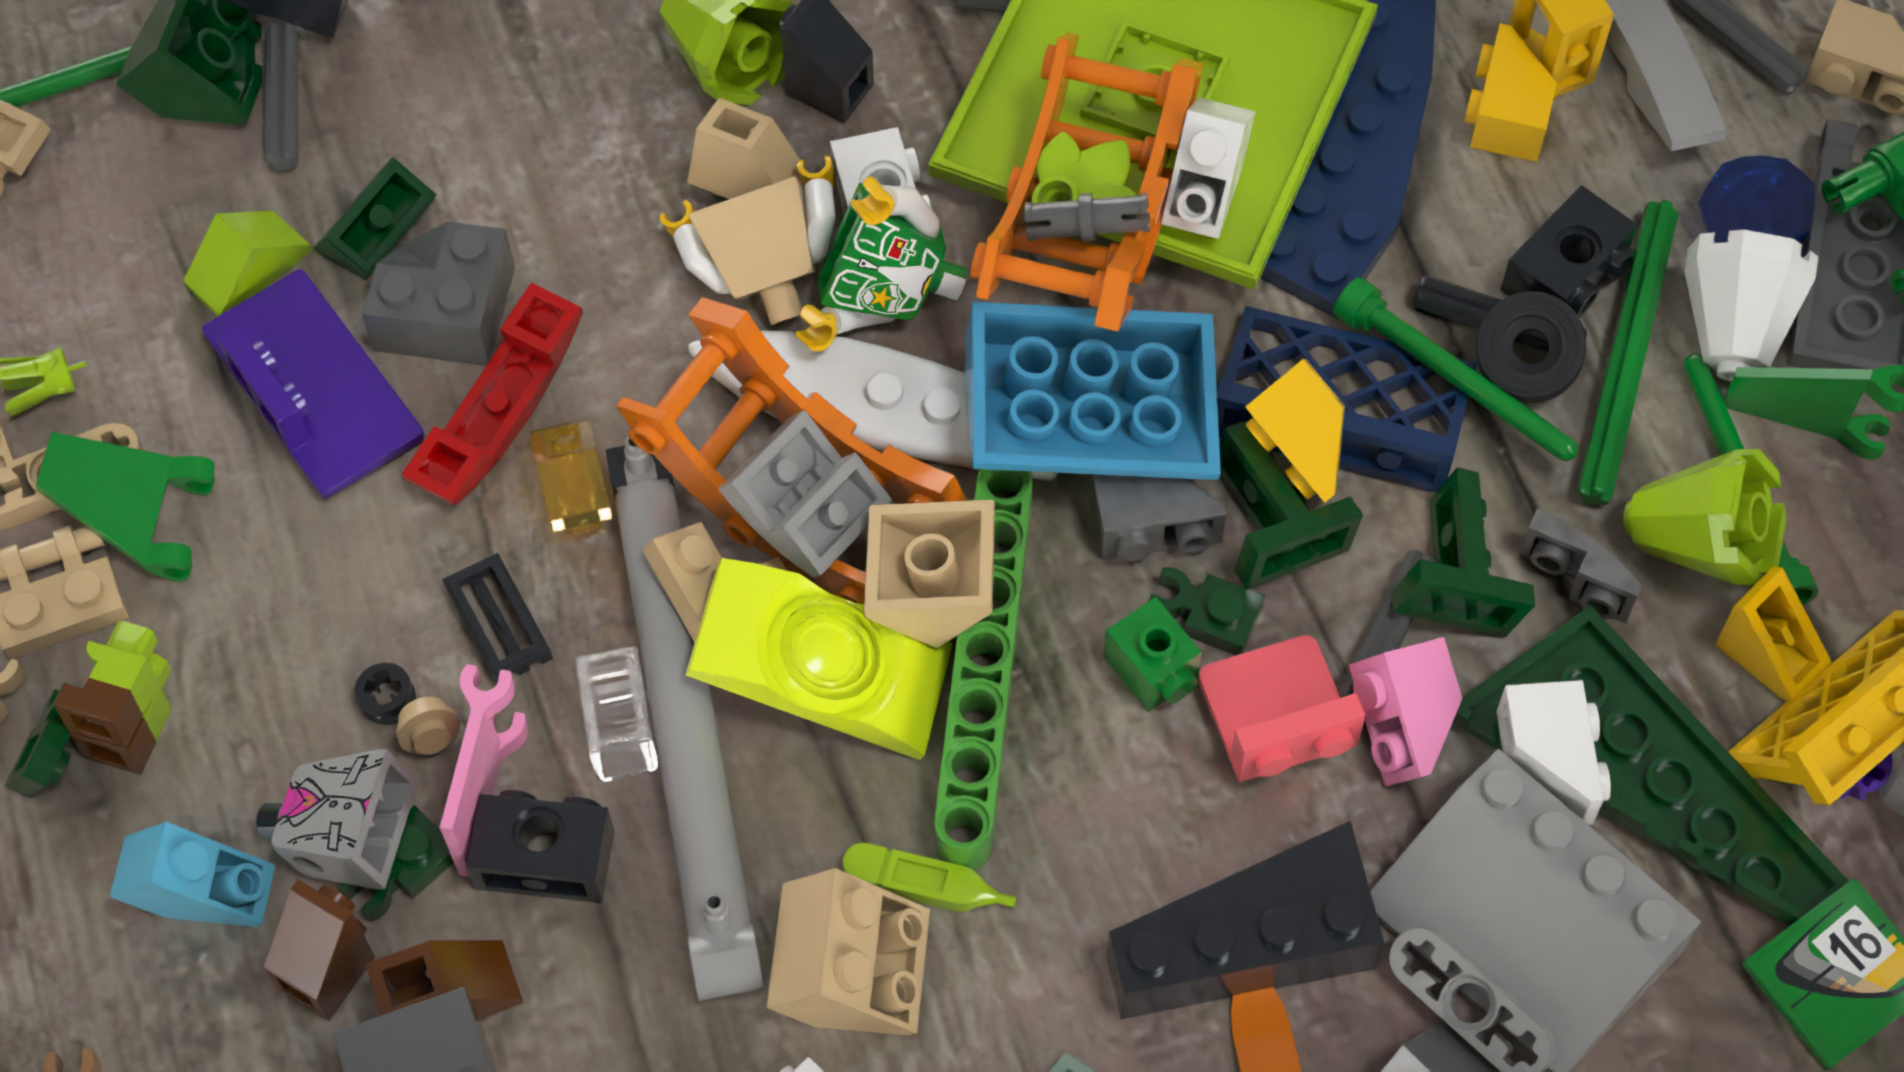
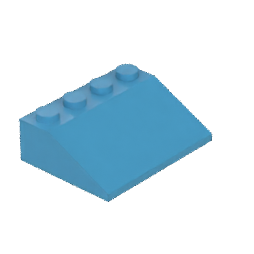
M972 302L964 338L965 398L972 469L1219 480L1221 469L1213 314L1130 310L1124 324L1117 332L1094 326L1098 308Z

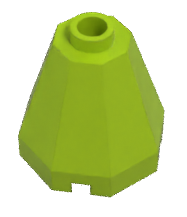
M663 0L659 11L666 30L703 91L715 100L721 98L735 104L751 105L762 97V95L753 91L766 80L774 87L785 78V69L782 68L783 48L782 38L779 34V24L787 8L793 4L792 1Z
M1738 449L1643 485L1632 495V500L1625 506L1623 516L1625 531L1629 537H1632V542L1644 553L1734 585H1755L1763 577L1761 573H1767L1773 566L1779 567L1787 518L1784 503H1772L1770 488H1782L1779 471L1760 449Z

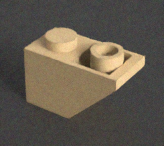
M1836 0L1804 82L1821 87L1829 93L1844 95L1876 106L1885 112L1904 116L1903 30L1893 15L1848 0Z
M718 98L696 128L687 183L710 191L714 195L732 199L794 176L800 179L797 168L800 158L773 118Z

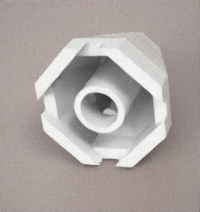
M1745 229L1729 231L1728 242L1714 243L1715 232L1699 234L1687 249L1684 272L1703 363L1716 370L1717 377L1731 381L1736 367H1770L1816 278L1818 256L1809 251L1804 257H1801L1802 244L1795 239Z

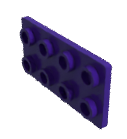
M298 269L202 326V331L207 341L322 498L326 499L333 496L425 438L421 425L304 270Z

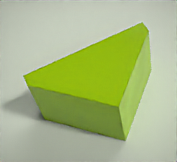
M273 210L217 213L183 282L185 287L218 317L264 290L313 250L311 245Z

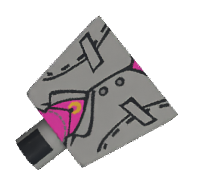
M376 749L302 764L293 773L284 802H266L260 807L256 819L257 830L264 840L272 842V848L296 870L308 877L372 889H385L419 780L387 749Z

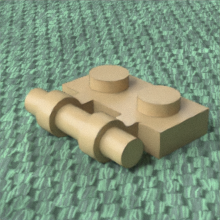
M69 525L52 531L53 538L21 549L18 544L0 549V581L8 579L11 590L0 593V644L9 660L129 618L118 580L109 558L106 556L89 563L85 562L83 552L105 545V541L86 526L74 530ZM61 560L63 561L65 571L32 582L29 571Z

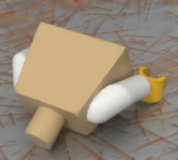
M824 156L825 167L820 172H807L805 161L801 159L797 163L800 179L794 176L695 211L688 200H684L682 203L686 208V214L680 221L672 222L665 212L661 213L659 216L660 221L674 239L686 269L717 294L731 293L734 299L742 300L760 293L771 325L800 316L802 305L794 281L817 273L816 263L820 262L828 253L836 218L833 197L836 177L830 156Z

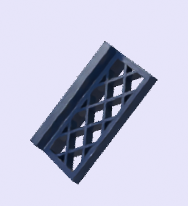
M1245 306L1223 379H1220L1217 389L1219 438H1222L1226 427L1243 421L1248 422L1253 418L1245 406L1265 391L1238 384L1236 380L1258 371L1268 385L1271 386L1281 378L1272 365L1294 356L1298 363L1302 359H1306L1345 405L1339 462L1340 469L1437 492L1450 473L1469 398L1467 394L1456 388L1437 396L1424 380L1437 373L1393 342ZM1252 329L1276 334L1283 344L1262 353L1250 338ZM1317 346L1335 349L1341 359L1320 367L1308 350ZM1244 354L1248 357V359L1243 360ZM1459 359L1473 370H1476L1477 363ZM1376 360L1392 363L1399 374L1378 381L1366 364ZM1352 371L1364 388L1342 396L1330 379ZM1410 385L1423 403L1401 411L1389 393ZM1375 400L1387 415V418L1381 420L1357 414L1353 408ZM1454 406L1451 414L1447 408ZM1434 415L1447 434L1445 436L1417 429L1412 423ZM1278 446L1271 450L1273 452L1284 454Z

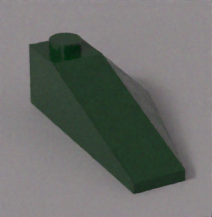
M158 0L130 49L116 85L162 118L242 125L249 118L262 84V66L255 63V44L262 39L261 23L255 21L254 12L224 2V0Z

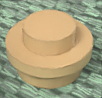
M422 697L411 701L400 711L396 736L399 745L406 752L431 755L444 750L457 737L460 730V722L455 710L447 706L440 698Z

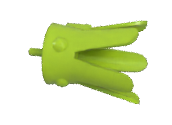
M62 347L39 356L0 358V364H12L0 367L1 387L4 390L14 391L32 387L9 399L5 404V411L10 412V418H13L53 395L75 392L76 388L71 371L87 366V363L83 361L68 365Z

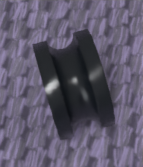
M382 662L374 664L364 670L356 681V700L367 718L377 724L391 725L398 723V715L403 707L417 699L415 687L411 683L410 677L402 667L394 663ZM392 683L396 692H399L398 696L390 694L392 701L380 705L375 695L371 694L373 691L381 693L379 687L381 684Z

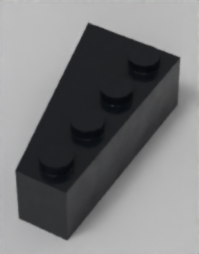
M1351 821L1109 931L1106 959L1120 1018L1126 1019L1232 998L1233 995L1272 987L1277 989L1376 969L1385 942Z

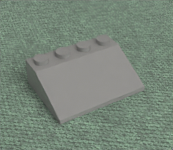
M1499 748L1455 791L1370 891L1378 921L1396 938L1403 932L1416 928H1430L1439 931L1548 1027L1554 1037L1556 1050L1553 1062L1546 1070L1547 1072H1570L1687 948L1702 922ZM1432 943L1419 947L1413 944L1410 945L1409 949L1446 982L1462 973V969L1456 963L1452 971L1446 973L1435 965L1430 958L1435 950ZM1467 983L1461 986L1457 992L1486 1016L1490 1008V999L1487 992L1481 986L1474 983ZM1505 1008L1502 1017L1495 1026L1536 1062L1538 1056L1532 1050V1046L1537 1040L1531 1032L1520 1037L1510 1032L1503 1023L1513 1018V1014Z

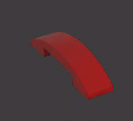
M531 282L499 329L504 339L445 428L443 430L436 426L432 428L401 474L403 479L453 506L469 494L503 456L537 407L569 348L583 314L582 308Z

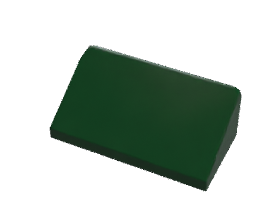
M392 157L376 173L313 248L322 256L366 280L375 270L376 264L386 257L437 194Z

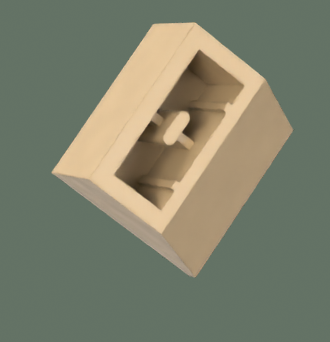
M836 868L783 883L767 1008L819 1028L897 1035L917 1034L930 909Z

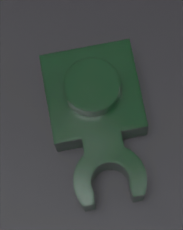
M1164 567L1160 573L1159 585L1174 590L1177 596L1172 599H1163L1160 596L1151 594L1148 602L1157 597L1174 619L1179 617L1187 619L1184 631L1191 639L1233 655L1244 653L1264 606L1265 595L1250 589L1246 590L1245 587L1208 573L1202 587L1199 588L1191 585L1189 578L1182 571Z
M65 683L62 684L60 690L54 689L37 727L31 730L4 787L25 797L31 796L45 788L46 785L55 786L69 763L71 753L64 750V747L70 737V731L67 730L54 706Z
M415 805L409 811L386 888L375 889L373 898L361 908L365 917L370 922L376 921L386 914L392 903V894L400 887L414 899L454 863L441 830ZM340 883L339 885L343 895L348 899L354 897L361 889L367 888Z

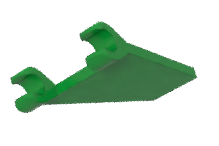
M1892 365L1877 369L1736 367L1723 400L1728 409L1839 439L1861 458L1875 460L1882 456L1885 444L1870 440L1865 433L1885 436L1890 429V421L1878 414H1866L1852 417L1864 392L1885 410L1896 413L1904 411V394L1896 392L1891 387V385H1899L1904 388V366Z
M51 431L37 479L36 490L144 570L167 580L184 582L190 577L192 569L191 548L188 545L175 542L152 543L168 483L191 494L199 496L209 495L215 482V465L211 459L206 457H173Z

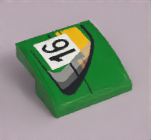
M1856 878L1846 883L1741 963L1826 1070L1840 1062L1904 1013V937Z

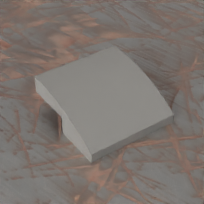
M805 410L791 415L718 488L732 507L763 539L813 578L821 576L869 526L870 505H884L892 501L891 497L855 452L842 458Z

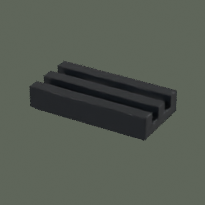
M498 553L442 579L451 601L496 685L500 669L511 671V673L517 671L519 675L530 671L529 665L540 660L541 664L553 660L549 646ZM493 572L531 643V646L523 650L520 649L482 578ZM468 583L472 585L509 655L500 661L461 589L462 586Z

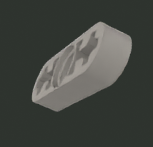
M1416 928L1407 930L1396 938L1392 944L1389 956L1390 966L1394 975L1499 1071L1544 1072L1553 1062L1556 1049L1554 1037L1548 1027L1447 937L1434 929ZM1432 943L1435 950L1430 958L1444 973L1451 972L1455 963L1462 969V973L1454 976L1444 985L1440 997L1432 992V988L1442 982L1436 975L1427 969L1413 973L1409 968L1414 960L1412 954L1408 951L1411 944L1419 947ZM1467 983L1481 986L1487 992L1490 999L1489 1011L1479 1022L1464 1020L1455 1009L1454 998L1456 992ZM1505 1008L1513 1014V1018L1503 1023L1510 1032L1518 1037L1531 1032L1537 1040L1532 1046V1050L1538 1056L1535 1063L1527 1059L1516 1064L1513 1063L1508 1056L1512 1053L1514 1047L1500 1033L1493 1034L1490 1043L1483 1038L1482 1033L1498 1023Z

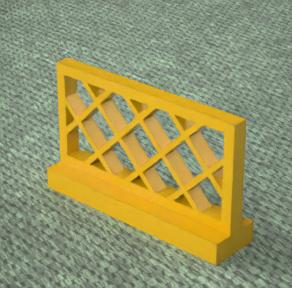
M1894 610L1728 751L1752 778L1803 785L1813 803L1830 806L1904 742V610Z

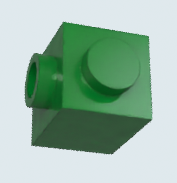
M1157 597L1106 629L1103 657L1148 712L1164 701L1168 704H1174L1182 700L1197 685L1202 652Z

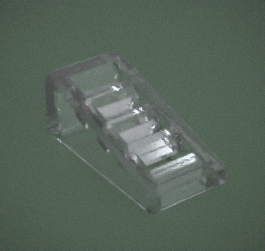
M637 645L575 658L589 755L597 779L601 782H607L657 770L659 768V761ZM625 674L629 676L627 680L594 687L593 681ZM632 697V700L598 707V704L613 702ZM636 721L634 724L602 730L603 727Z

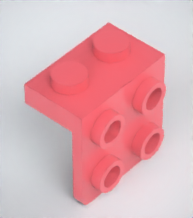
M1298 636L1204 665L1199 672V685L1238 783L1259 776L1269 777L1277 775L1292 766L1318 758L1335 757L1358 746L1366 716L1356 693L1340 697L1320 647L1312 636Z

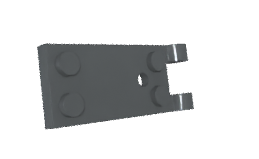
M1827 119L1821 133L1816 156L1818 167L1804 256L1809 251L1818 256L1815 281L1794 319L1787 363L1790 366L1827 369H1877L1892 365L1904 366V304L1900 301L1901 297L1904 296V291L1896 295L1890 280L1893 272L1904 268V222L1881 194L1858 204L1842 215H1838L1831 210L1832 205L1840 202V198L1827 204L1822 195L1821 187L1825 180L1834 178L1861 164L1852 162L1857 136V124ZM1871 218L1879 224L1880 230H1869L1860 224V220ZM1891 385V386H1893V387H1897V388H1902V389H1904L1903 387H1901V386H1899V385Z

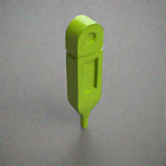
M870 843L852 845L843 856L844 872L913 902L956 912H966L992 904H1001L1013 908L1016 905V896L999 893L975 871L962 865L895 849L890 851L887 847Z

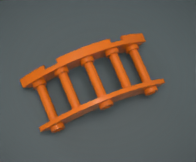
M1068 32L1058 37L1056 45L1049 44L1046 49L1041 69V78L1048 80L1030 148L1023 168L1015 166L1010 175L1006 200L1010 202L993 233L987 238V243L979 242L976 247L971 266V278L979 279L976 297L988 300L995 292L1002 279L1089 299V306L1098 308L1094 326L1118 332L1134 303V297L1128 295L1130 282L1142 284L1159 236L1173 175V169L1166 167L1171 149L1178 150L1187 110L1196 101L1204 63L1181 58L1173 64L1172 72L1163 70L1161 75L1075 56L1079 35ZM1069 79L1154 98L1155 105L1163 106L1156 137L1146 136L1145 141L1060 122L1059 119ZM1061 132H1066L1071 136L1080 151L1105 142L1126 141L1130 150V162L1139 164V170L1145 172L1139 195L1140 193L1148 194L1149 208H1147V212H1150V232H1125L1121 243L1112 242L1110 247L1086 241L1083 242L1069 237L1028 241L1026 235L1027 222H1025L1024 211L1025 202H1031L1033 191L1040 183L1037 162L1045 146ZM1016 250L1099 270H1097L1094 276L1015 257L1014 254Z
M702 297L688 314L702 336L700 340L702 349L657 406L652 407L626 397H622L617 403L616 407L631 427L628 431L630 439L640 449L654 455L695 498L724 522L722 525L723 530L736 543L747 548H751L754 545L772 559L779 557L785 568L791 572L801 574L826 592L854 603L864 604L866 568L864 571H861L836 559L821 576L813 578L763 539L718 490L726 479L716 470L757 415L761 411H769L781 423H784L791 415L805 410L839 455L843 458L856 452L891 499L899 504L968 501L953 474L923 463L889 444L880 453L852 435L857 427L855 422L841 413L817 392L810 393L806 398L783 376L790 366L768 342L748 311ZM721 363H723L742 384L740 387L742 396L698 451L675 422Z

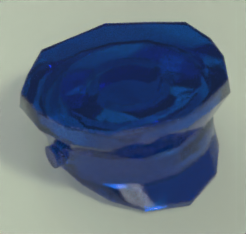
M1764 155L1740 157L1722 163L1708 183L1698 202V207L1708 233L1715 232L1714 242H1728L1729 231L1745 229L1792 238L1801 244L1807 236L1808 230L1813 225L1815 184L1803 171L1787 159Z

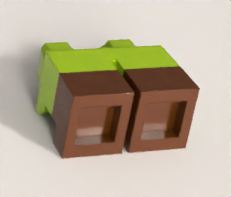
M118 621L106 645L88 640L86 646L87 653L94 665V669L84 688L65 683L54 703L57 712L67 730L70 731V735L83 758L138 775L142 774L172 710L162 690L172 669L166 659L153 653L158 640L151 629L125 621Z

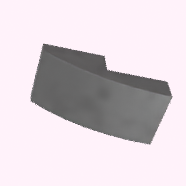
M1537 508L1519 556L1532 561L1538 569L1553 575L1564 574L1574 578L1575 582L1568 600L1580 604L1583 609L1591 605L1603 619L1614 618L1627 623L1642 587L1640 583L1612 553L1596 540L1562 519Z

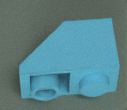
M165 821L124 837L110 898L164 918L258 927L263 923L275 864Z

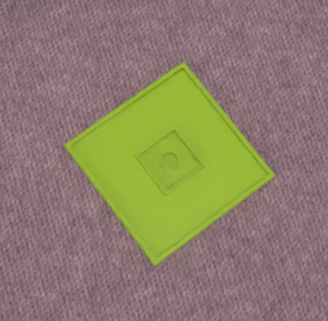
M1011 0L928 164L929 176L1009 204L1010 201L1006 200L1010 175L1015 166L1021 168L1024 166L1048 84V80L1041 78V69L1046 49L1049 44L1056 45L1058 37L1068 32L1079 35L1075 56L1161 75L1163 70L1172 72L1173 64L1181 58L1204 63L1196 100L1200 97L1256 111L1243 168L1219 239L1162 225L1153 255L1255 290L1374 23L1378 4L1366 0ZM1069 79L1059 121L1145 141L1146 136L1156 137L1163 106L1155 105L1154 98ZM1171 149L1166 168L1174 170L1178 150ZM1130 162V169L1123 184L1137 195H1139L1145 175L1144 171L1139 170V164ZM1124 233L1098 235L1121 243Z

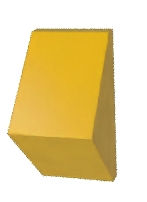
M1773 566L1734 605L1715 644L1785 702L1832 664L1826 649L1782 567Z

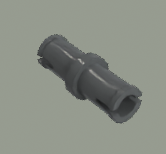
M1080 193L1079 200L1043 203L1025 202V222H1029V227H1026L1028 241H1035V239L1081 236L1082 241L1085 242L1096 241V235L1150 232V212H1147V208H1149L1148 194L1140 193V195L1094 198L1093 193Z

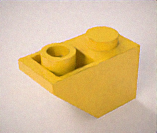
M1500 23L1495 45L1483 43L1475 77L1486 79L1484 90L1472 89L1464 123L1475 125L1470 147L1538 162L1557 82L1513 27Z
M1302 359L1245 406L1253 416L1246 423V426L1268 452L1276 446L1279 447L1293 464L1285 471L1286 475L1308 500L1317 493L1325 503L1337 492L1345 405L1306 359Z

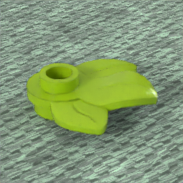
M1066 132L1059 133L1045 146L1039 156L1037 172L1040 183L1033 191L1031 202L1079 200L1080 193H1093L1094 198L1137 195L1133 190L1123 185L1130 169V150L1127 142L1124 140L1110 141L1080 151L1071 136Z

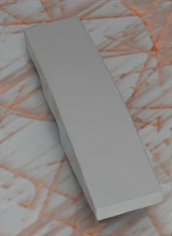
M1605 0L1614 13L1606 44L1627 71L1626 91L1670 151L1725 140L1727 129L1708 83L1684 34L1664 0Z

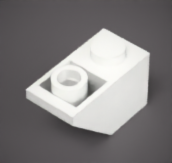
M1200 97L1187 110L1161 222L1162 225L1219 239L1243 168L1256 111Z
M1583 680L1506 685L1496 711L1503 752L1588 825H1593L1603 801L1610 799L1611 783L1607 764L1605 762H1597L1594 741H1598L1600 735L1599 713L1595 703H1587Z

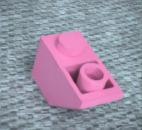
M1444 637L1385 652L1349 664L1353 678V692L1357 694L1365 712V722L1372 742V756L1375 764L1380 769L1385 787L1432 773L1462 701V694Z

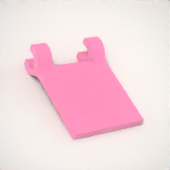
M469 664L461 672L460 687L471 712L440 824V830L459 876L470 877L466 868V862L480 794H494L502 762L525 743L529 732L525 714L520 712H514L512 725L507 731L497 733L494 726V715L506 708L515 694V683L511 671L500 669L497 685L489 691H481L477 689L481 678L478 667Z

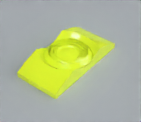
M722 558L716 567L685 676L921 760L926 753L952 643L948 641L939 648H935L867 619L864 613V604L854 603L830 594L799 573L751 562Z

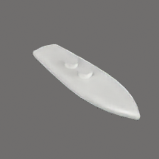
M761 331L772 347L790 366L783 376L806 398L810 393L817 392L841 413L855 422L857 427L852 435L875 450L884 451L889 444L913 458L972 469L965 398V372L895 349L846 337L836 336L829 347L817 352L812 351L795 336L797 331ZM700 340L693 341L688 346V352L693 358L702 349ZM721 363L712 377L740 398L742 396L740 393L742 384ZM764 411L765 413L776 418L771 412ZM1031 471L1033 479L1046 481L1054 480L1059 474L1055 472Z

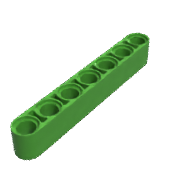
M980 469L976 483L974 500H994L995 503L994 544L1001 543L1011 548V550L1005 553H994L993 598L1000 599L1005 605L998 609H993V613L957 635L934 819L936 854L939 860L971 868L973 871L985 865L993 850L1032 512L1031 471ZM999 490H1010L1017 495L1012 498L1002 499L995 497L993 493ZM987 653L994 655L999 661L990 666H980L972 662L971 659L978 654ZM973 710L986 711L993 716L991 720L982 724H974L963 718L966 713ZM965 768H977L986 774L982 780L974 783L961 781L955 775ZM962 826L971 827L980 834L975 840L967 843L954 841L948 836L951 830Z

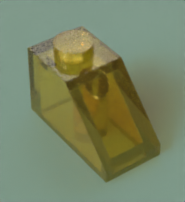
M589 418L530 431L535 463L552 532L565 529L567 534H583L599 528L602 520L613 518Z

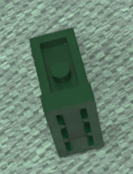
M1243 421L1225 428L1219 449L1221 477L1258 529V531L1246 535L1234 569L1235 574L1247 590L1349 551L1363 513L1351 496L1308 511L1302 493L1297 487L1291 486L1276 465L1272 451L1268 452L1247 428V422Z
M1457 467L1429 500L1433 558L1437 563L1423 559L1418 560L1392 591L1393 613L1507 637L1535 607L1533 584L1489 575L1491 554L1486 549L1484 533L1487 506L1485 500L1481 499L1479 472Z

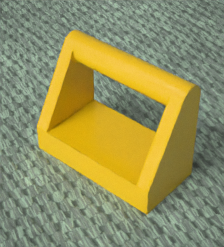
M1514 0L1508 25L1513 27L1557 82L1555 98L1594 83L1614 13L1605 0ZM1537 4L1550 23L1546 37L1531 29Z

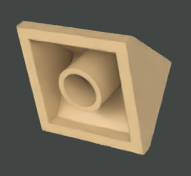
M994 500L870 505L864 603L866 618L932 647L939 648L993 613Z

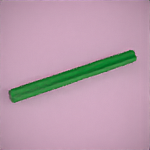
M1662 200L1660 203L1650 201L1644 207L1634 248L1636 253L1630 265L1576 493L1582 498L1583 503L1589 506L1596 504L1606 506L1613 497L1679 215L1678 211L1673 209V204L1667 200Z

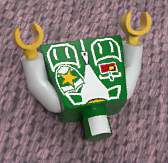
M872 176L867 177L863 183L859 182L816 278L821 305L826 307L820 311L813 305H805L800 312V317L810 326L805 330L797 331L795 336L812 351L819 352L825 350L832 344L836 335L843 332L888 323L895 319H914L917 317L927 293L952 301H956L961 295L966 282L967 269L943 260L946 245L942 229L939 226V218L917 189L907 186L881 185Z

